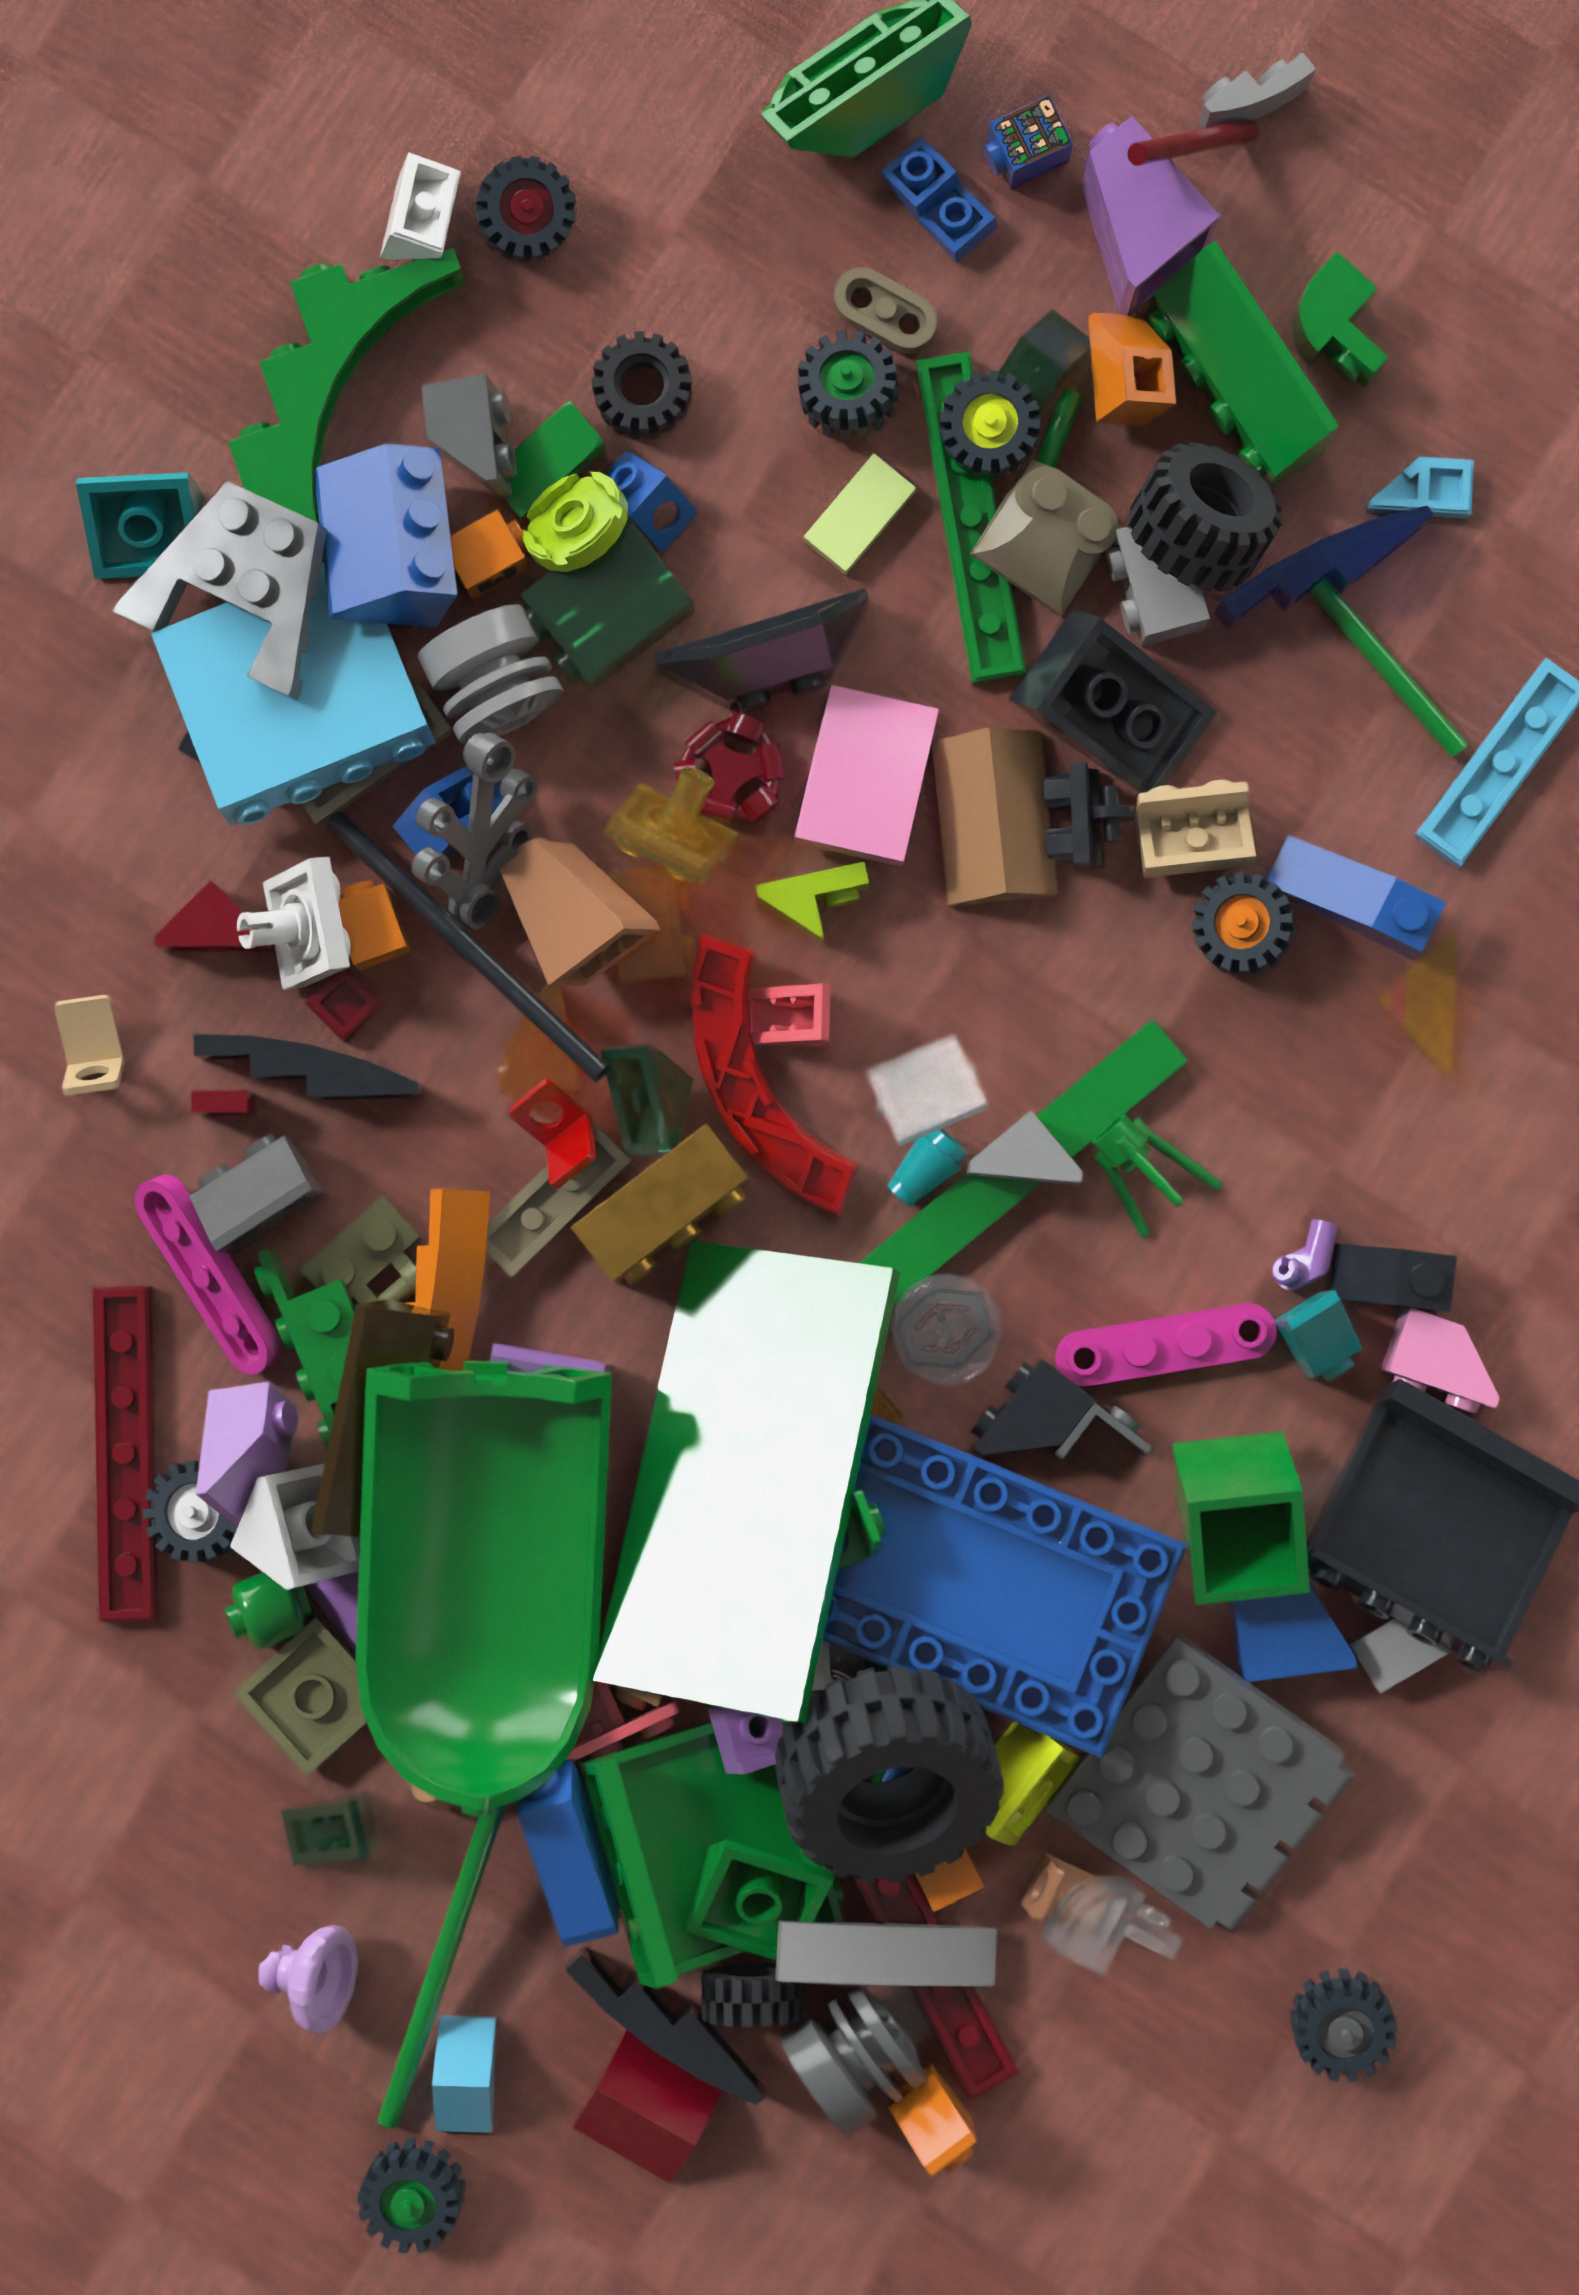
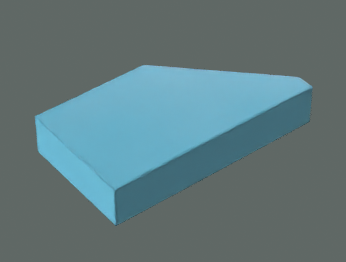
M1418 457L1397 478L1368 502L1367 513L1468 519L1472 512L1474 460Z

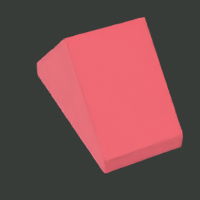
M821 983L749 989V1020L754 1045L828 1047L831 984Z

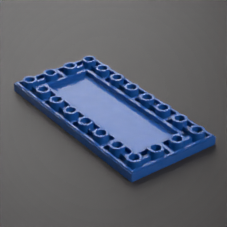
M870 1414L854 1492L862 1490L867 1504H876L885 1526L886 1535L881 1536L882 1544L876 1556L837 1570L823 1641L887 1668L888 1666H904L908 1669V1672L916 1673L919 1668L933 1671L939 1674L941 1681L947 1677L963 1686L965 1692L974 1696L982 1708L1102 1758L1188 1544ZM846 1532L843 1541L841 1555L845 1553L849 1545V1539Z

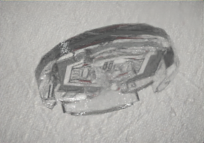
M950 1273L927 1276L910 1286L896 1303L890 1324L892 1345L902 1364L922 1380L942 1386L966 1383L984 1372L992 1362V1357L996 1353L997 1346H1000L1003 1334L1000 1311L990 1294L971 1279Z

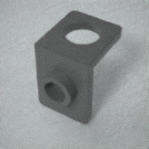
M1093 1403L1061 1445H1057L1052 1451L1055 1456L1062 1459L1094 1417H1097L1142 1453L1150 1456L1154 1448L1136 1435L1141 1425L1120 1408L1114 1405L1111 1411L1107 1413L1096 1403Z

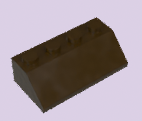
M387 1299L356 1305L311 1532L360 1538L366 1370L381 1366L429 1362L433 1364L432 1367L440 1368L441 1361L446 1362L448 1360L454 1342V1329L448 1327L450 1313Z

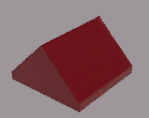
M626 2029L572 2128L664 2181L671 2183L696 2147L722 2090L701 2081L659 2055Z

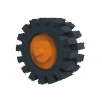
M1235 872V877L1227 879L1224 875L1216 879L1218 884L1212 889L1209 886L1205 888L1202 892L1204 895L1201 903L1196 901L1193 910L1196 913V918L1192 920V930L1196 935L1195 942L1198 948L1217 969L1224 973L1226 971L1230 972L1236 977H1244L1245 974H1252L1256 977L1263 975V970L1269 967L1272 970L1280 965L1278 960L1283 955L1288 956L1292 949L1290 946L1291 940L1296 939L1297 929L1294 925L1296 917L1288 898L1273 881L1269 882L1264 876L1256 873L1253 876H1247L1245 872Z

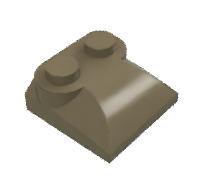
M1030 460L1023 466L970 553V556L1056 615L1061 616L1093 569L1102 552L1111 547L1115 542V530L1119 529L1121 521L1110 505L1056 468Z

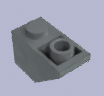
M486 374L422 385L428 440L435 448L440 449V453L446 459L500 498L512 497L510 477L517 475V464L512 445L506 443L504 425L511 423L510 404L505 391H499Z

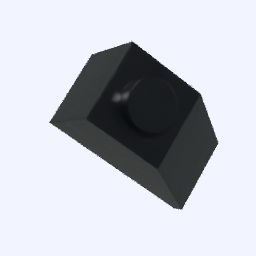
M1336 1243L1330 1291L1335 1290L1340 1300L1398 1308L1411 1307L1417 1310L1437 1313L1451 1312L1457 1256L1398 1248Z

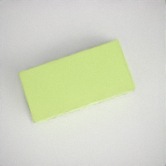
M873 453L804 535L803 541L846 576L915 494L916 487Z

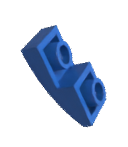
M922 136L881 171L882 178L903 205L956 263L998 228L996 218L959 182L957 171Z

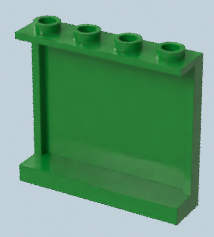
M755 1717L748 1724L749 1733L754 1738L760 1735ZM781 1719L783 1727H785L789 1720ZM711 1721L579 1763L640 1985L657 1989L678 1982L677 1975L745 1952L744 1950L685 1932L686 1922L708 1846L729 1840L827 1871L824 1865L819 1867L803 1855L802 1849L794 1844L789 1834L775 1771L777 1764L747 1774H727ZM834 1875L833 1883L813 1922H843L840 1908L844 1905V1897L841 1886Z

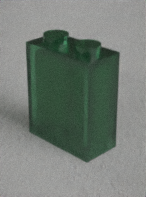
M628 516L620 537L604 555L587 566L568 572L550 571L520 594L524 606L527 608L525 613L539 641L548 636L560 651V654L553 658L558 667L573 685L582 680L590 692L695 613L694 601Z

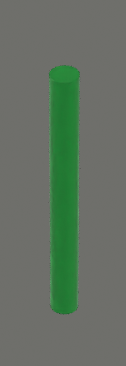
M1326 577L1309 591L1312 597L1451 759L1468 746L1467 741Z

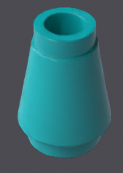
M934 1124L928 1132L921 1130L887 1186L901 1201L912 1207L917 1200L923 1198L963 1168L960 1162L968 1153L948 1132L939 1125Z

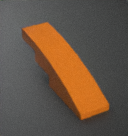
M445 1188L430 1189L429 1245L417 1246L415 1302L405 1304L450 1313L448 1327L454 1329V1342L448 1360L446 1362L441 1361L440 1369L463 1371V1361H469L480 1305L487 1250L490 1192Z

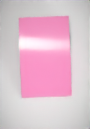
M831 685L797 824L795 843L903 867L939 709Z

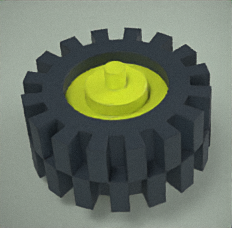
M989 370V375L980 376V371L970 374V379L966 382L960 380L954 386L953 393L947 395L944 401L943 412H941L940 416L941 435L945 450L949 457L952 456L955 459L957 466L962 470L965 468L971 470L972 475L982 477V474H991V478L1001 477L1003 472L1009 471L1011 474L1018 470L1019 465L1023 461L1027 462L1032 456V451L1037 446L1039 439V407L1037 401H1034L1031 396V390L1026 384L1024 386L1019 384L1017 377L1011 374L1004 377L999 375V371Z

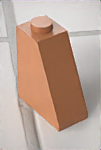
M545 838L530 840L517 849V856L499 869L548 985L586 986L660 931L657 921L573 843L547 841Z

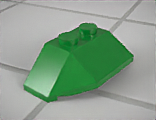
M953 0L907 1L877 11L789 71L775 91L771 104L764 108L761 116L770 129L790 149L853 158L865 149L873 146L878 140L910 118L918 115L923 109L944 95L972 27L971 18Z

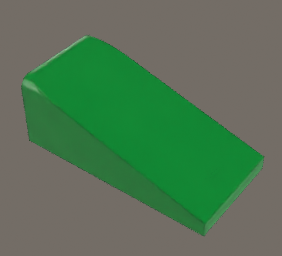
M570 400L553 413L514 450L517 475L510 477L512 497L504 499L521 520L527 516L532 504L545 489L564 477L579 474L606 452L603 439Z

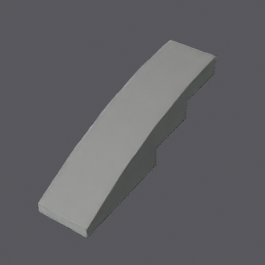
M779 1921L776 1980L781 1982L865 1985L994 1986L997 1928L888 1922L874 1924Z

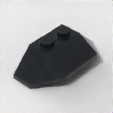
M860 588L837 597L653 653L658 674L727 710L739 706L741 713L766 707L772 703L770 696L792 690L793 696L815 692L825 686L824 679L833 676L868 609L869 597L866 588Z

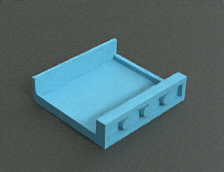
M324 563L321 564L316 599H311L306 627V630L310 632L308 652L302 653L298 678L302 679L303 683L301 694L297 701L247 676L272 623L228 602L151 633L218 810L230 826L237 823L240 825L257 823L265 819L270 814V810L289 802L292 804H302L311 801L322 793L323 788L340 781L353 783L363 780L373 773V768L392 760L396 762L412 760L420 756L425 751V747L436 743L388 624L330 619Z

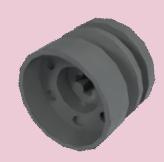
M855 1984L847 1990L852 2003L859 2013L855 2017L839 1999L829 2003L831 2014L838 2027L832 2034L816 2019L810 2017L780 2039L785 2053L801 2080L828 2118L846 2138H850L880 2116L875 2100L870 2092L871 2089L878 2085L896 2103L905 2097L901 2086L893 2074L897 2070L914 2089L928 2080L920 2065L916 2053L917 2048L905 2028L886 2003L872 1995L863 1984Z

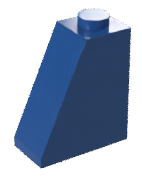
M1310 1583V1593L1228 1602L1237 1672L1239 1676L1248 1682L1357 1668L1354 1653Z
M568 1759L561 1764L545 1784L522 1799L517 1800V1816L564 1947L619 1933L618 1904L585 1785L573 1760Z

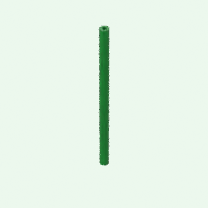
M507 1804L498 1807L493 1815L479 1816L377 2118V2122L383 2127L396 2129L399 2126Z

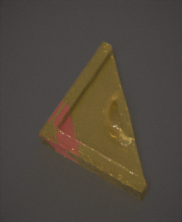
M1453 931L1447 934L1374 1001L1443 1076L1448 1075L1453 1070V1026L1455 1025L1457 983L1455 981L1456 943L1458 941V936Z

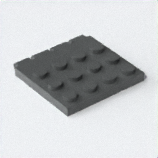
M1177 1631L1125 1700L1102 1758L1086 1752L1047 1803L1046 1812L1209 1929L1218 1921L1226 1928L1236 1931L1259 1901L1257 1895L1245 1886L1246 1883L1265 1893L1292 1859V1855L1279 1845L1278 1842L1281 1840L1291 1848L1299 1850L1326 1815L1317 1804L1311 1801L1312 1798L1315 1797L1323 1804L1332 1807L1356 1775L1347 1765L1341 1762L1344 1758V1750Z

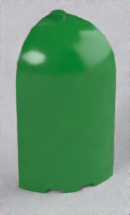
M463 1361V1371L435 1368L429 1362L369 1368L366 1370L355 1661L360 1707L377 1748L406 1782L438 1800L462 1806L461 1811L464 1814L471 1816L493 1815L498 1807L522 1799L550 1779L574 1749L591 1708L595 1686L593 1677L599 1654L612 1373L550 1364L543 1365L542 1370L511 1372L508 1371V1362Z

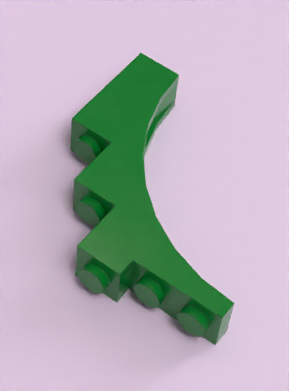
M454 248L443 251L441 258L411 259V263L393 269L386 265L371 268L359 276V281L353 283L349 282L342 263L333 267L329 263L313 265L300 273L301 278L289 281L311 343L304 346L296 342L281 345L270 352V358L259 361L280 423L273 426L269 422L250 425L239 432V438L228 441L244 489L319 523L314 472L317 467L321 466L326 432L340 395L363 358L393 326L425 303L466 285Z

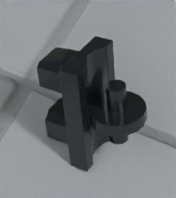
M1087 763L1069 764V773L1048 777L1043 781L1046 808L1050 810L1071 808L1072 828L1047 830V857L1059 862L1074 863L1088 870L1103 869V830L1105 843L1120 842V822L1134 820L1135 807L1119 805L1118 786L1102 787L1101 801L1100 770L1088 768Z

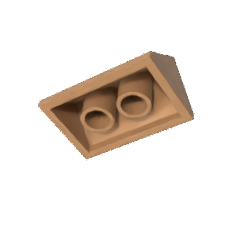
M987 727L931 742L948 907L1057 896L1055 860L1049 859L1046 851L1047 830L1051 829L1050 812L1046 808L1044 800L1043 781L1046 778L1041 731Z

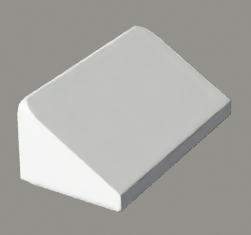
M408 153L398 177L380 258L389 260L441 258L461 171Z

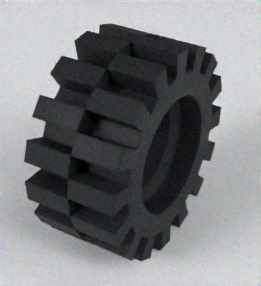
M644 331L634 332L635 338L627 340L625 334L616 338L617 345L611 348L607 344L602 350L603 357L601 361L596 359L593 367L592 389L596 406L600 410L602 419L606 424L610 422L615 432L623 435L624 431L628 432L631 435V439L641 440V435L650 434L651 440L659 438V432L664 429L670 433L676 428V421L679 418L683 420L688 413L687 405L691 403L692 399L691 373L689 372L685 356L679 354L678 346L672 341L666 344L663 342L662 335L653 333L652 338H646ZM636 367H649L660 374L664 381V388L662 394L655 402L648 405H635L623 396L621 383L624 376L630 370Z
M743 1963L742 1966L730 1964L725 1965V1967H711V1970L705 1969L701 1973L702 2019L704 2022H710L713 2025L724 2024V2026L728 2027L742 2025V2027H752V2025L768 2027L774 2023L785 2025L804 2018L803 1982L777 1981L776 1965L772 1966V1963H762L761 1965Z

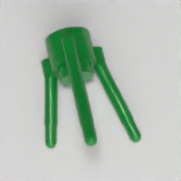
M1125 1113L1121 1114L1110 1122L1092 1141L1099 1150L1093 1159L1105 1171L1131 1222H1133L1138 1234L1142 1238L1149 1237L1150 1231L1117 1167L1120 1166L1125 1172H1129L1137 1166L1174 1206L1179 1207L1183 1204V1198L1146 1158L1151 1150L1145 1143L1151 1145L1212 1189L1220 1190L1222 1188V1182L1152 1132L1139 1117L1131 1121Z

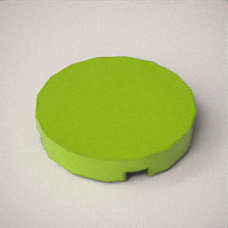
M589 472L592 477L581 479L577 474H573L560 479L545 489L535 500L526 516L530 523L527 531L523 528L522 539L528 552L539 565L549 571L568 572L587 566L604 555L618 540L627 522L628 503L612 478L601 472Z

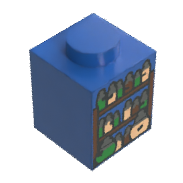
M1047 95L990 122L987 136L988 143L983 145V151L993 174L998 176L1003 173L1009 188L1012 189L1069 162L1073 142L1050 95Z

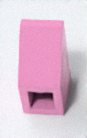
M1411 1307L1401 1308L1380 1371L1394 1375L1393 1382L1401 1378L1423 1392L1428 1387L1446 1393L1448 1395L1445 1404L1465 1412L1477 1415L1480 1406L1496 1408L1500 1397L1465 1326Z

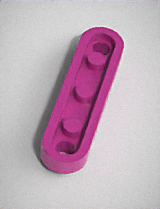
M168 1174L157 1176L142 1183L135 1195L137 1213L229 1361L237 1370L247 1375L258 1374L275 1365L281 1356V1341L278 1332L228 1253L217 1252L214 1249L189 1197L191 1194L178 1178Z
M1252 1303L1238 1304L1072 1332L1059 1342L1054 1360L1057 1371L1077 1386H1092L1258 1358L1271 1349L1276 1339L1277 1330L1272 1315L1265 1308ZM1247 1320L1253 1321L1258 1327V1336L1252 1342L1244 1341L1239 1335L1240 1325ZM1083 1347L1090 1349L1094 1355L1092 1366L1084 1370L1078 1368L1074 1363L1075 1352Z

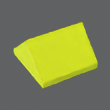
M1013 1721L994 1745L1004 1782L1003 1796L999 1802L1000 1808L991 1826H985V1834L991 1839L1013 1847L1081 1759L1080 1756L1058 1739Z

